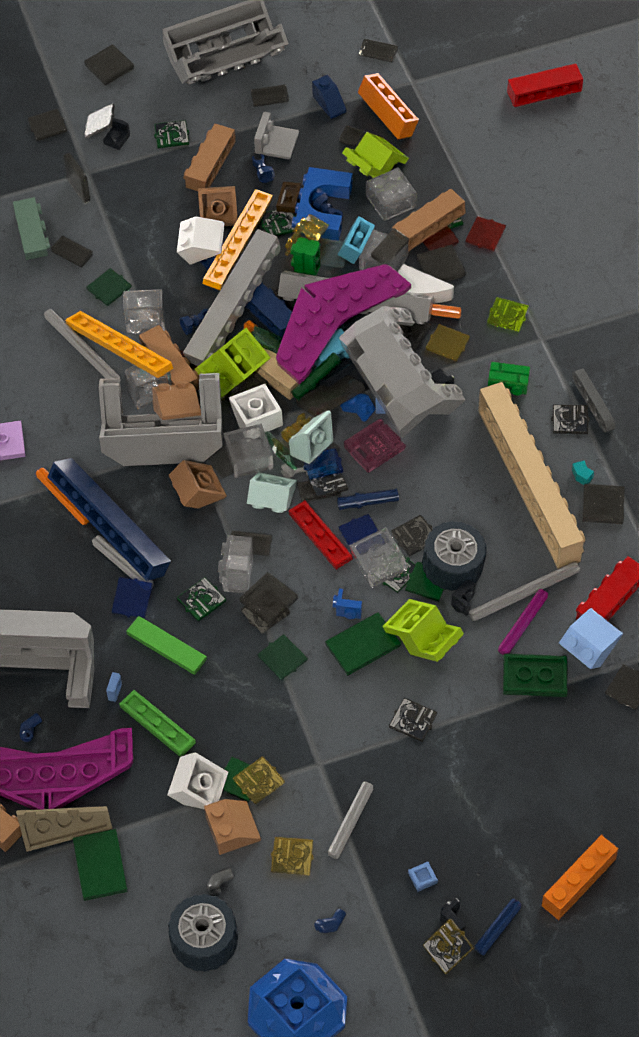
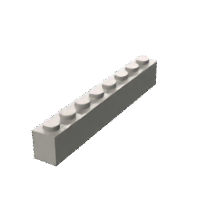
M257 229L183 353L189 363L199 366L224 346L225 339L233 331L236 320L242 316L245 305L251 301L254 290L261 284L263 275L270 269L272 260L280 252L281 246L277 236Z
M283 271L280 275L278 296H282L287 301H294V299L298 298L301 287L305 290V284L329 278ZM406 292L400 297H392L361 312V314L374 312L383 306L406 308L411 313L414 323L424 324L431 318L434 297Z

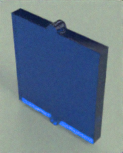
M336 448L323 451L310 464L304 462L303 466L304 470L307 471L309 480L343 473L342 459L338 456Z
M369 514L357 519L353 518L350 522L338 526L354 556L367 550L371 551V548L384 543V539Z
M119 577L112 613L126 615L128 618L130 616L145 618L153 583L139 581L137 578L133 580Z

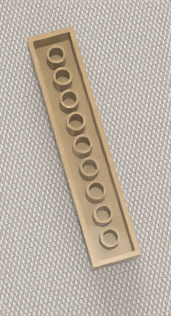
M502 382L480 389L478 412L557 568L560 569L572 562H581L585 536L581 530H578L576 518L573 514H570L566 499L561 497L559 485L553 481L549 466H545L542 452L535 447V439L532 434L529 435L525 420L520 418L518 406L513 404L509 389H505Z

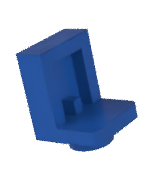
M352 392L340 405L344 412L357 413L361 421L364 422L367 421L376 409L368 395Z
M339 588L338 595H334L333 608H336V616L347 619H361L362 601L343 599V589Z

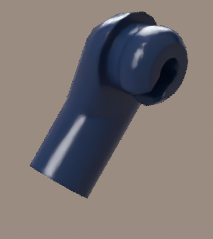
M37 713L20 725L19 736L24 742H29L33 739L34 727L42 722L41 717Z
M337 908L332 918L316 920L314 924L315 929L320 933L336 932L343 922L346 912Z

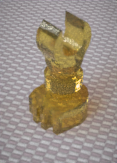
M304 413L298 415L296 422L291 426H287L281 432L283 439L289 443L290 438L311 421V416L306 419Z

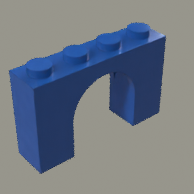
M309 167L308 173L304 174L303 177L304 188H301L299 192V199L301 200L300 203L297 202L295 213L297 215L292 219V228L295 229V236L339 242L342 231V216L318 212L311 207V204L323 193L328 197L349 199L353 186V173Z

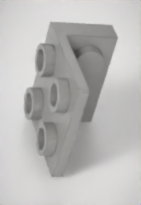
M263 112L254 138L255 153L291 159L299 136V130L273 126L274 122L271 121V113Z

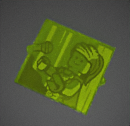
M496 297L493 307L490 308L491 313L487 323L519 332L523 321H526L525 316L529 305Z

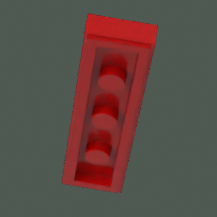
M305 500L288 510L292 519L336 570L353 560L350 552Z

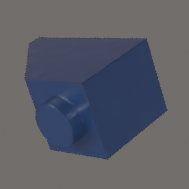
M328 74L312 81L313 97L331 119L347 112L338 87Z

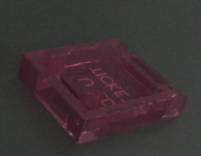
M378 419L344 441V448L367 473L373 471L406 448V445L401 442L397 434L387 424L383 425L384 421L382 419ZM360 448L367 455L366 458H364L356 449Z

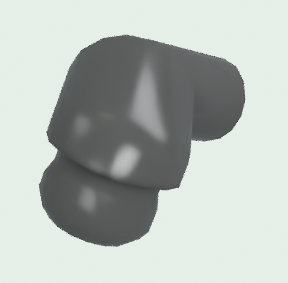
M231 868L211 876L206 885L210 896L219 895L221 893L219 888L221 883L234 879Z

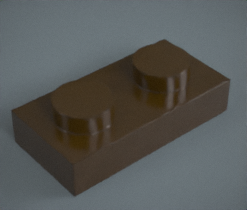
M283 182L276 205L277 212L295 213L299 192L302 188L301 183Z

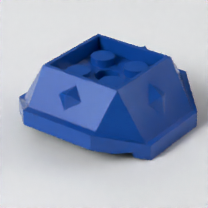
M284 959L250 987L248 1026L258 1037H335L345 1028L347 996L318 964ZM297 1002L303 1004V1007L300 1009H294L291 1006Z

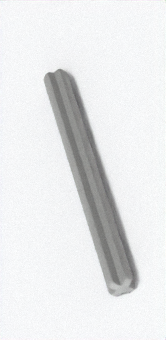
M52 309L44 312L45 319L106 379L120 378Z
M572 562L470 610L469 616L472 621H477L536 593L539 589H545L579 573L580 568L576 562Z

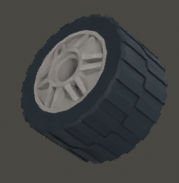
M449 521L434 527L427 535L422 557L423 571L428 580L435 586L437 585L449 591L457 590L468 579L476 583L479 577H481L487 553L485 539L477 529L464 522Z
M209 894L193 895V897L184 899L172 911L170 921L168 922V933L173 954L176 955V959L183 966L194 971L206 972L218 969L232 958L237 948L238 932L233 911L225 901Z

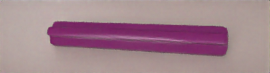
M539 589L498 647L500 654L510 653L548 598L546 591Z

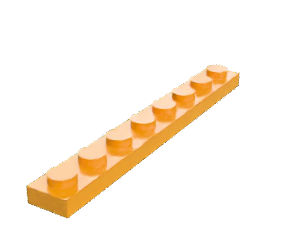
M255 189L225 240L221 254L216 256L204 276L202 284L221 290L270 205L273 195Z
M82 311L65 320L66 324L73 330L156 378L164 376L173 369L172 362Z

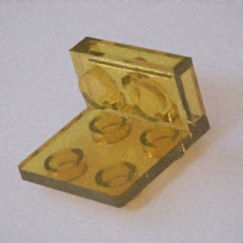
M311 214L306 218L302 217L293 230V236L289 238L284 247L287 249L284 255H290L292 245L296 244L297 239L302 237L303 233L308 239L318 241L326 232L329 224Z

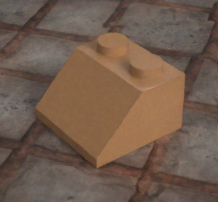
M235 186L198 189L200 217L223 221L224 226H234L238 220Z
M179 381L176 385L162 383L158 384V387H152L153 408L162 420L201 416L196 389L188 381Z
M183 460L169 474L181 503L186 507L201 508L227 496L211 465Z
M223 799L204 806L205 817L219 855L261 841L247 801Z

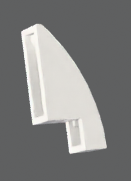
M405 264L398 271L402 277L411 283L412 288L408 292L433 296V304L447 302L454 297V286Z

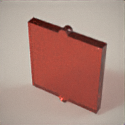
M477 216L466 238V242L476 245L478 248L483 247L495 251L506 225L495 222L493 219L488 220Z
M447 225L423 240V243L433 255L458 244L459 240Z

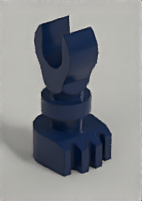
M261 154V160H255L253 156L252 162L253 166L257 168L259 181L267 183L274 180V170L271 166L265 164V156Z
M325 193L314 201L313 207L318 211L322 210L326 214L340 215L343 220L342 211L334 209L331 204H328L329 197Z
M203 309L197 316L189 317L187 315L179 319L180 326L186 335L192 333L193 326L196 327L201 324L209 309Z

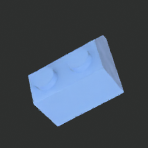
M590 608L569 627L559 644L587 667L594 669L601 667L623 633Z

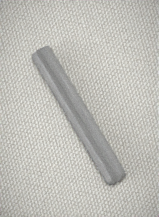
M97 535L92 540L93 546L145 591H149L154 586L152 580L146 581L103 537Z
M362 783L328 850L330 857L334 859L340 857L373 791L371 783Z

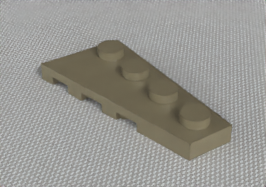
M107 806L16 811L26 851L73 840L74 837L112 829Z

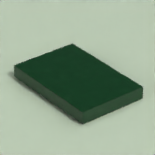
M379 612L325 641L326 647L347 676L401 646V642L395 635L385 632L382 626L386 622Z
M504 654L503 695L567 697V656Z
M116 829L74 837L73 843L83 900L87 901L128 892Z

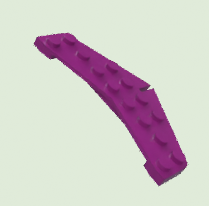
M384 264L305 284V290L302 287L300 289L276 355L278 366L300 385L312 371L311 368L336 330L344 322L392 297L397 298L404 295L412 288L411 283L391 266Z
M121 728L110 732L108 736L54 753L36 754L0 747V796L33 810L45 809V796H49V809L64 807L128 770L133 765L132 728Z

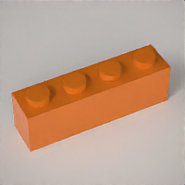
M379 73L364 76L358 94L397 139L411 137L419 119Z
M600 835L543 895L542 907L556 919L560 920L616 860L618 848L604 836Z

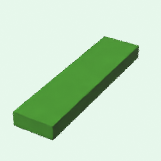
M140 616L137 617L126 631L130 637L194 675L207 660L204 654Z
M135 690L119 703L120 708L178 756H184L196 744V740Z

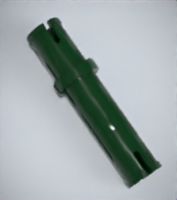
M331 353L300 385L298 384L291 390L293 397L299 401L307 392L313 390L316 387L315 385L341 362L340 358L335 353Z

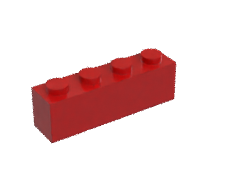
M577 64L566 65L508 79L507 93L513 106L518 107L581 92L583 77Z
M629 556L623 562L620 560L614 567L612 574H607L603 578L598 589L594 588L591 591L586 602L582 601L578 605L576 620L588 609L592 608L609 621L639 588V563Z

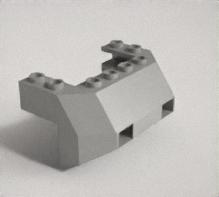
M247 0L163 29V43L170 62L182 84L188 83V85L197 83L200 79L202 82L212 79L211 76L218 74V76L225 75L232 68L235 71L242 69L244 64L247 63L251 65L261 62V58L280 54L285 50L284 47L289 44L282 24H278L273 28L263 0ZM244 28L246 36L232 41L229 33ZM197 44L199 52L192 55L190 47Z
M383 306L356 321L339 339L344 350L401 438H403L427 415H450L465 401V398L462 395V390L455 384H435L431 379L430 372L422 365L421 358L414 353L410 347L411 343L403 336L404 332L399 325L412 326L414 321L411 318V313L406 308Z
M219 373L199 374L201 416L162 420L157 414L123 415L120 378L100 379L99 398L102 425L99 439L101 452L123 466L178 464L183 460L197 463L206 461L222 447V408Z
M0 610V667L69 670L66 699L69 700L68 707L90 708L94 677V638L91 625L73 612Z

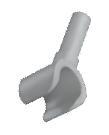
M289 463L281 466L283 469L281 473L286 478H292L296 473L310 471L309 466L292 468Z

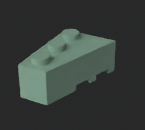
M35 197L14 201L15 217L26 260L48 256L47 249L50 248L48 237L44 238L43 232L46 231L44 220L40 221L39 215L42 214L40 203L36 204Z

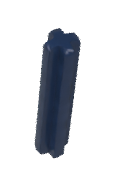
M516 899L510 900L475 945L476 952L480 955L486 954L521 909L519 901Z

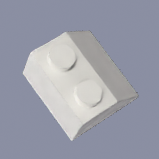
M193 217L180 223L177 253L190 265L221 254L224 222L202 217Z
M266 384L229 397L238 425L247 440L283 426L282 410Z
M197 753L181 756L168 796L183 805L204 809V806L219 801L228 772Z

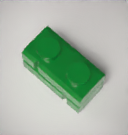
M299 237L296 244L293 243L290 253L293 255L291 266L294 267V272L317 276L320 270V243Z
M491 362L488 386L502 382L505 389L508 388L513 395H527L530 367Z

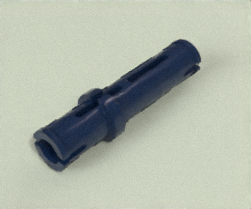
M397 488L337 497L339 510L348 508L361 509L363 506L399 501Z

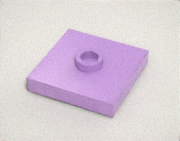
M21 421L1 423L0 460L26 457Z

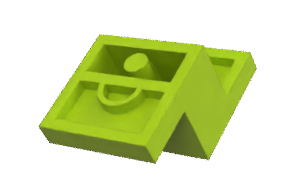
M366 132L355 150L346 147L342 152L347 157V162L353 166H359L361 173L366 176L370 175L374 179L378 177L385 179L395 163L401 162L406 164L409 159L387 140L369 132Z
M245 328L196 367L195 371L198 374L219 373L222 398L271 357L251 332Z
M411 599L382 626L386 633L400 636L410 655L436 662L442 659L446 652L464 635L460 627L446 624L436 605Z

